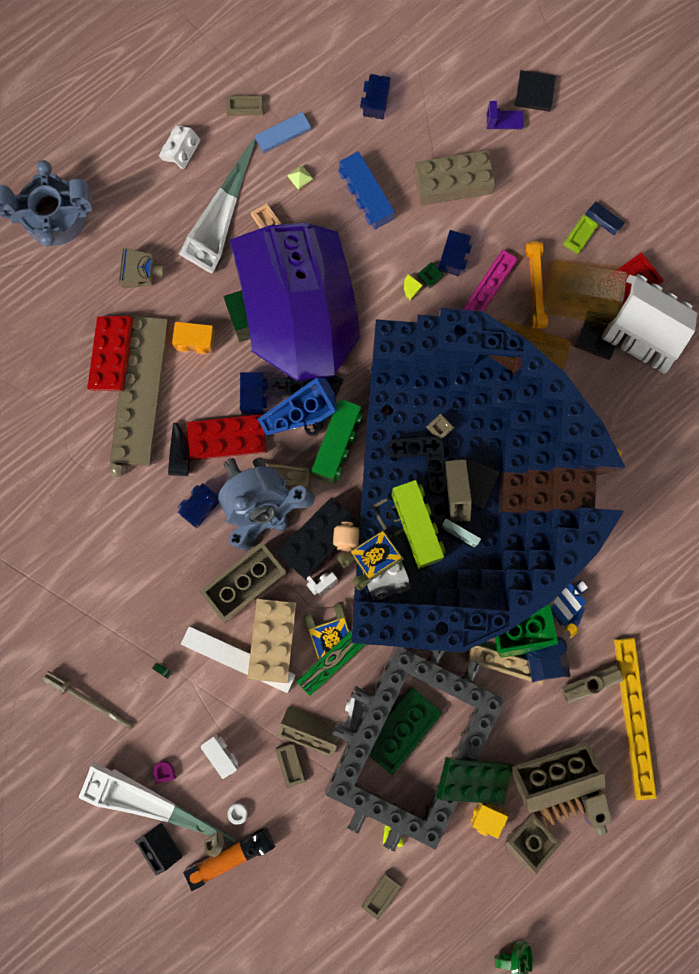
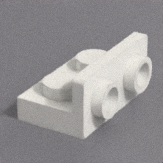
M333 572L330 575L325 573L318 579L319 583L317 585L310 576L306 578L309 581L306 584L314 595L318 593L320 597L338 583V579Z

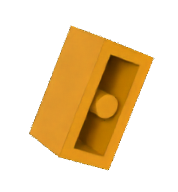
M175 322L172 344L179 352L186 353L190 350L203 355L207 354V352L212 353L215 330L211 325Z

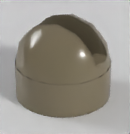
M110 463V474L114 477H121L125 472L126 466Z

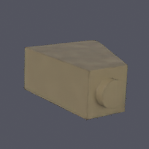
M454 459L446 461L450 521L453 523L470 522L471 494L466 460Z

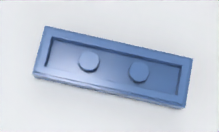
M303 112L254 137L264 154L310 131L311 126Z

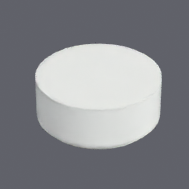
M239 802L232 804L227 814L229 821L233 824H242L248 816L247 807Z

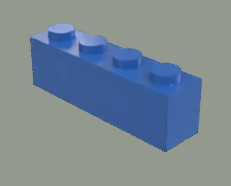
M359 151L339 161L338 173L342 180H346L350 194H354L356 197L358 208L360 210L363 209L365 212L367 223L369 225L372 224L373 228L377 229L394 220L395 212Z

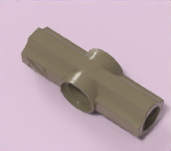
M613 665L561 687L562 694L567 703L570 704L622 682V674L617 666ZM591 679L596 683L592 690L588 687V682Z

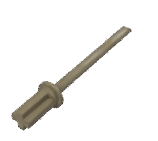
M48 671L44 676L43 681L59 690L61 695L68 692L126 728L131 729L132 723L70 687L72 681L68 682L51 671Z

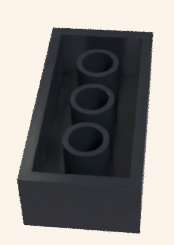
M331 497L277 553L306 581V578L311 576L337 549L333 544L334 528L341 525V522H352L353 526L357 528L360 523Z

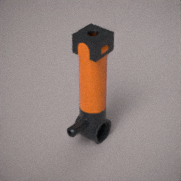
M267 827L251 834L248 838L222 850L218 856L209 857L186 867L183 874L191 891H194L204 886L206 882L256 856L266 854L276 846Z

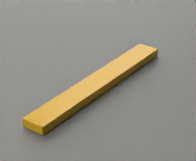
M635 638L614 640L617 668L620 670L623 679L620 682L635 800L657 799Z

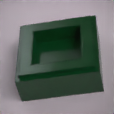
M430 262L417 276L431 288L443 278L444 274Z

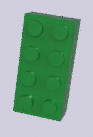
M342 399L338 400L336 405L337 411L333 413L311 470L312 477L334 484L335 480L339 481L343 471L341 464L347 461L350 450L348 446L353 445L356 437L355 427H360L363 416L361 406Z

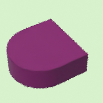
M164 760L155 765L153 769L155 784L176 779L172 763Z

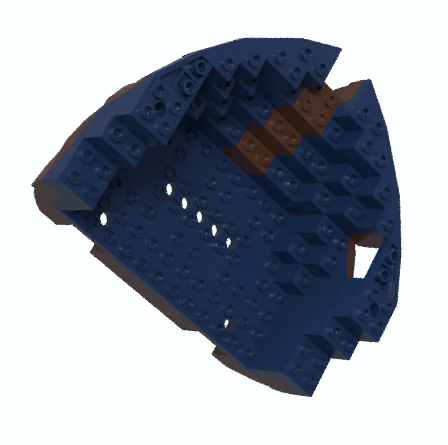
M441 308L439 316L418 315L416 322L376 319L358 546L379 532L384 531L376 517L377 511L387 528L384 531L385 534L389 532L390 535H393L390 541L404 559L402 564L408 576L410 589L403 593L388 596L383 600L372 601L367 585L362 590H358L355 587L351 643L465 652L504 634L559 596L599 553L623 514V510L595 508L596 475L617 472L625 468L604 423L562 369L526 338L483 311ZM507 357H515L514 363ZM390 406L393 409V413L391 415L383 414V407ZM441 413L454 427L442 439L443 447L448 451V456L444 458L445 469L446 461L454 459L466 460L471 494L470 522H458L455 524L481 538L476 547H472L443 530L441 535H437L438 542L442 541L446 551L443 555L444 558L440 562L418 569L405 531L396 536L394 534L402 529L403 525L401 520L398 522L394 521L400 519L397 509L390 510V508L395 506L392 498V489L416 480L417 484H421L424 490V504L428 503L432 513L430 515L431 523L435 522L436 525L442 526L445 519L450 520L447 486L444 496L431 493L428 487L426 456L394 459L387 455L386 446L388 442L396 439L434 437L426 426ZM435 441L429 446H425L426 442H422L424 446L423 452H426V448H432L433 451H436L437 447H440L436 445ZM402 443V448H397L396 444L389 448L390 451H393V454H397L398 450H404L403 454H407L406 443ZM411 443L409 450L412 453H417L420 450V446L418 443ZM434 460L430 463V467L436 471L437 468L441 467V463ZM431 474V478L435 476V483L432 484V487L443 486V484L439 483V476ZM386 498V502L375 507L376 511L373 508H371V506ZM441 505L444 508L445 512L442 516L434 513L435 506ZM388 512H390V515L393 519L389 518ZM357 564L356 576L363 575V571Z

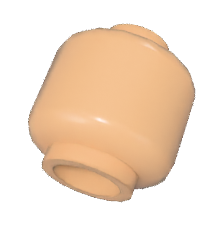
M341 522V525L334 528L333 544L337 547V550L351 551L358 546L359 529L354 527L352 522Z

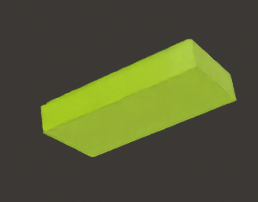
M583 214L563 246L578 255L599 224Z

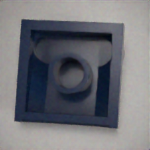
M557 637V645L525 653L532 683L571 677L566 654L567 643L563 637Z

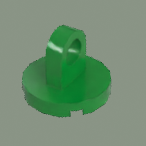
M517 941L512 954L504 953L494 956L495 967L511 970V974H529L533 970L532 949L528 946L527 941Z

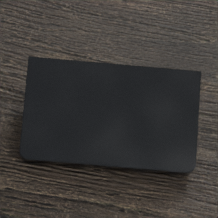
M162 823L135 840V843L156 876L168 870L182 858V854Z

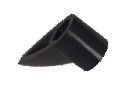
M173 422L168 474L170 476H189L190 460L187 440L179 424Z

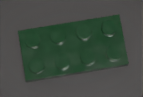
M411 687L387 716L369 756L393 776L442 715V712Z
M446 757L436 797L444 801L504 804L513 765L508 762Z

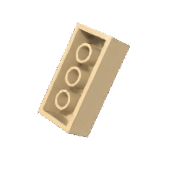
M257 599L248 680L288 683L296 603Z

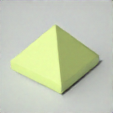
M302 165L287 175L298 190L313 180Z

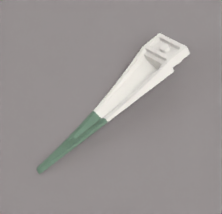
M255 139L250 142L198 219L179 252L180 256L209 273L214 272L222 255L231 217Z
M95 762L90 767L79 795L80 799L97 807L157 819L212 836L217 831L222 832L115 769L111 771ZM222 832L225 842L236 843L237 840Z

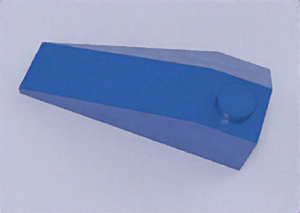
M315 378L258 418V421L266 435L321 422L337 411L335 393L327 379Z

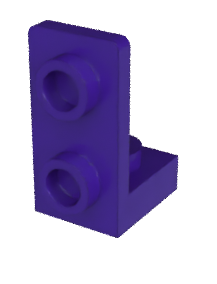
M497 101L489 102L486 112L487 129L521 130L523 128L522 111H500V108H497Z

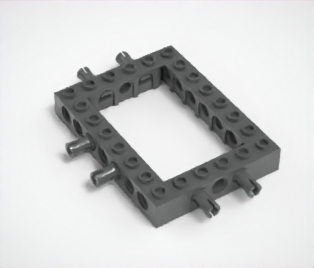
M394 647L373 692L369 693L355 686L353 690L360 695L354 692L350 695V698L366 704L355 729L351 730L337 723L335 725L336 729L332 732V735L344 739L348 743L325 789L326 795L354 809L355 813L347 826L352 832L354 830L355 833L359 834L366 817H371L389 826L391 831L383 846L387 849L391 848V851L394 852L402 835H407L436 850L458 801L438 799L436 797L438 787H436L430 805L426 807V814L421 819L417 813L399 807L395 802L392 804L382 799L379 794L364 790L361 785L355 784L407 675L410 674L475 707L473 713L469 715L470 720L464 732L460 734L462 737L456 749L452 751V757L478 760L505 702L504 699L475 685L474 681L482 667L481 665L470 660L464 676L461 677L441 668L439 663L445 651L432 650L429 659L426 658L425 660L401 647Z

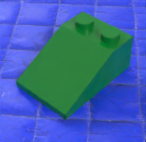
M550 604L510 631L495 637L497 652L500 658L521 655L558 644Z

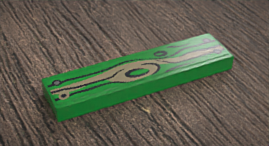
M352 629L296 680L298 685L309 696L365 645L351 643Z

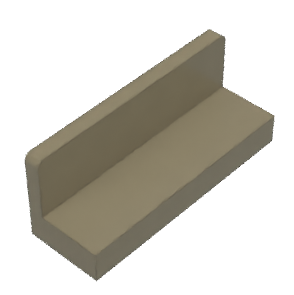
M292 707L287 708L277 736L329 757H333L340 739L332 735L333 730L336 729L335 724Z

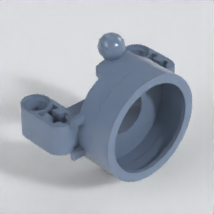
M46 160L37 163L36 168L39 174L33 176V181L28 183L19 195H15L9 187L0 185V216L11 219L12 223H21L34 240L47 247L63 245L76 238L83 229L87 213L93 210L92 191L87 182L82 179H73L68 183L58 175L51 173L52 166ZM51 196L58 199V207L54 212L48 215L37 213V204L42 198Z

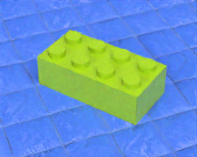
M416 480L394 487L392 489V498L417 567L420 569L440 562L444 558L443 555L446 551L442 541L438 542L437 534L439 532L435 522L431 523L430 515L432 513L428 503L424 504L423 496L425 494L422 485H418Z

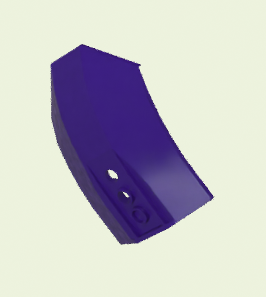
M309 223L269 225L230 239L246 310L252 347L251 352L296 381L334 377L360 339L355 296L338 232ZM296 255L299 258H301V260H294L292 256ZM300 271L306 275V278L299 279L295 273Z

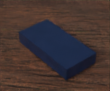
M596 201L585 213L614 236L625 224V222Z

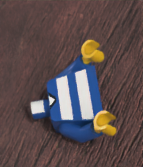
M581 580L574 586L570 583L559 594L551 607L553 617L561 626H566L562 631H570L571 635L569 638L578 633V626L581 623L585 610L584 605L586 602L581 594L588 590V587Z

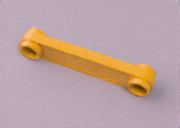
M530 241L526 243V257L530 259L533 305L530 326L535 329H543L548 326V314L544 313L540 258L543 255V243Z

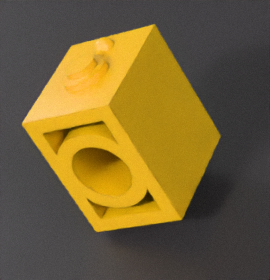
M478 803L476 808L473 809L470 821L472 827L477 829L480 834L484 836L489 834L498 839L503 827L506 826L508 815L505 809L494 804Z

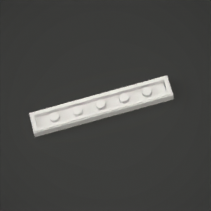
M190 626L188 627L181 645L248 675L249 653ZM289 672L288 683L262 682L288 693L296 675Z

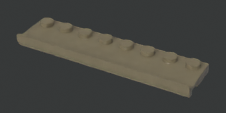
M131 316L134 319L124 391H119L110 463L149 467L151 465L169 320L167 318Z

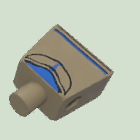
M123 248L119 283L123 288L152 286L154 276L164 277L165 267L164 265H155L153 255Z
M598 790L580 796L579 798L585 811L583 815L585 821L595 830L596 835L606 834L608 832L606 825L611 824L612 820L605 794Z

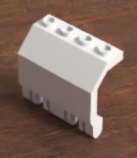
M639 274L637 276L629 275L626 282L632 284L630 295L617 317L608 324L602 339L609 343L611 342L615 346L619 343L624 333L627 334L620 349L644 363L650 360L655 351L658 352L651 366L665 374L673 362L678 359L694 334L697 312L692 310L693 306L689 303L676 301L678 299L677 296L669 292L667 295L661 292L662 287L654 283L652 285L646 283L648 279Z

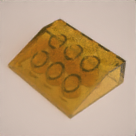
M553 260L544 301V313L608 325L617 317L623 306L627 272Z

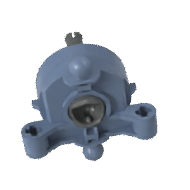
M262 457L253 460L254 468L243 472L240 471L234 458H229L223 463L230 477L221 488L218 500L227 517L225 519L226 523L239 526L230 534L229 542L232 546L243 551L250 550L258 534L266 528H276L278 531L286 530L289 526V521L286 518L287 513L294 508L311 507L315 501L314 494L302 486H296L288 491L286 479L284 477L281 478L276 469L267 467Z

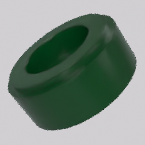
M155 662L152 667L153 670L167 679L172 674L171 671L159 663Z

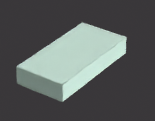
M445 519L441 526L443 530L472 547H476L481 538L448 519Z

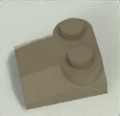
M531 813L514 832L510 833L505 842L507 849L523 867L533 874H537L561 844L536 818L534 813Z

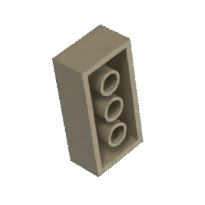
M488 150L415 162L414 175L420 206L490 195L493 192L495 182Z
M261 542L199 592L221 620L227 623L287 575V572Z
M588 742L512 767L514 781L529 814L606 788L605 773Z

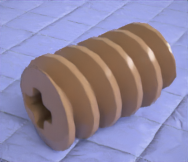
M579 797L539 810L546 827L547 821L555 825V818L562 823L563 815L567 820H570L569 813H572L576 818L577 810L583 815L585 814Z

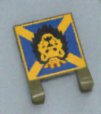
M384 531L379 532L350 552L342 553L338 556L342 567L349 566L355 559L363 571V575L356 576L353 579V583L358 590H362L370 581L404 560Z
M340 604L333 606L337 619L317 626L314 625L311 614L304 615L318 660L349 632Z

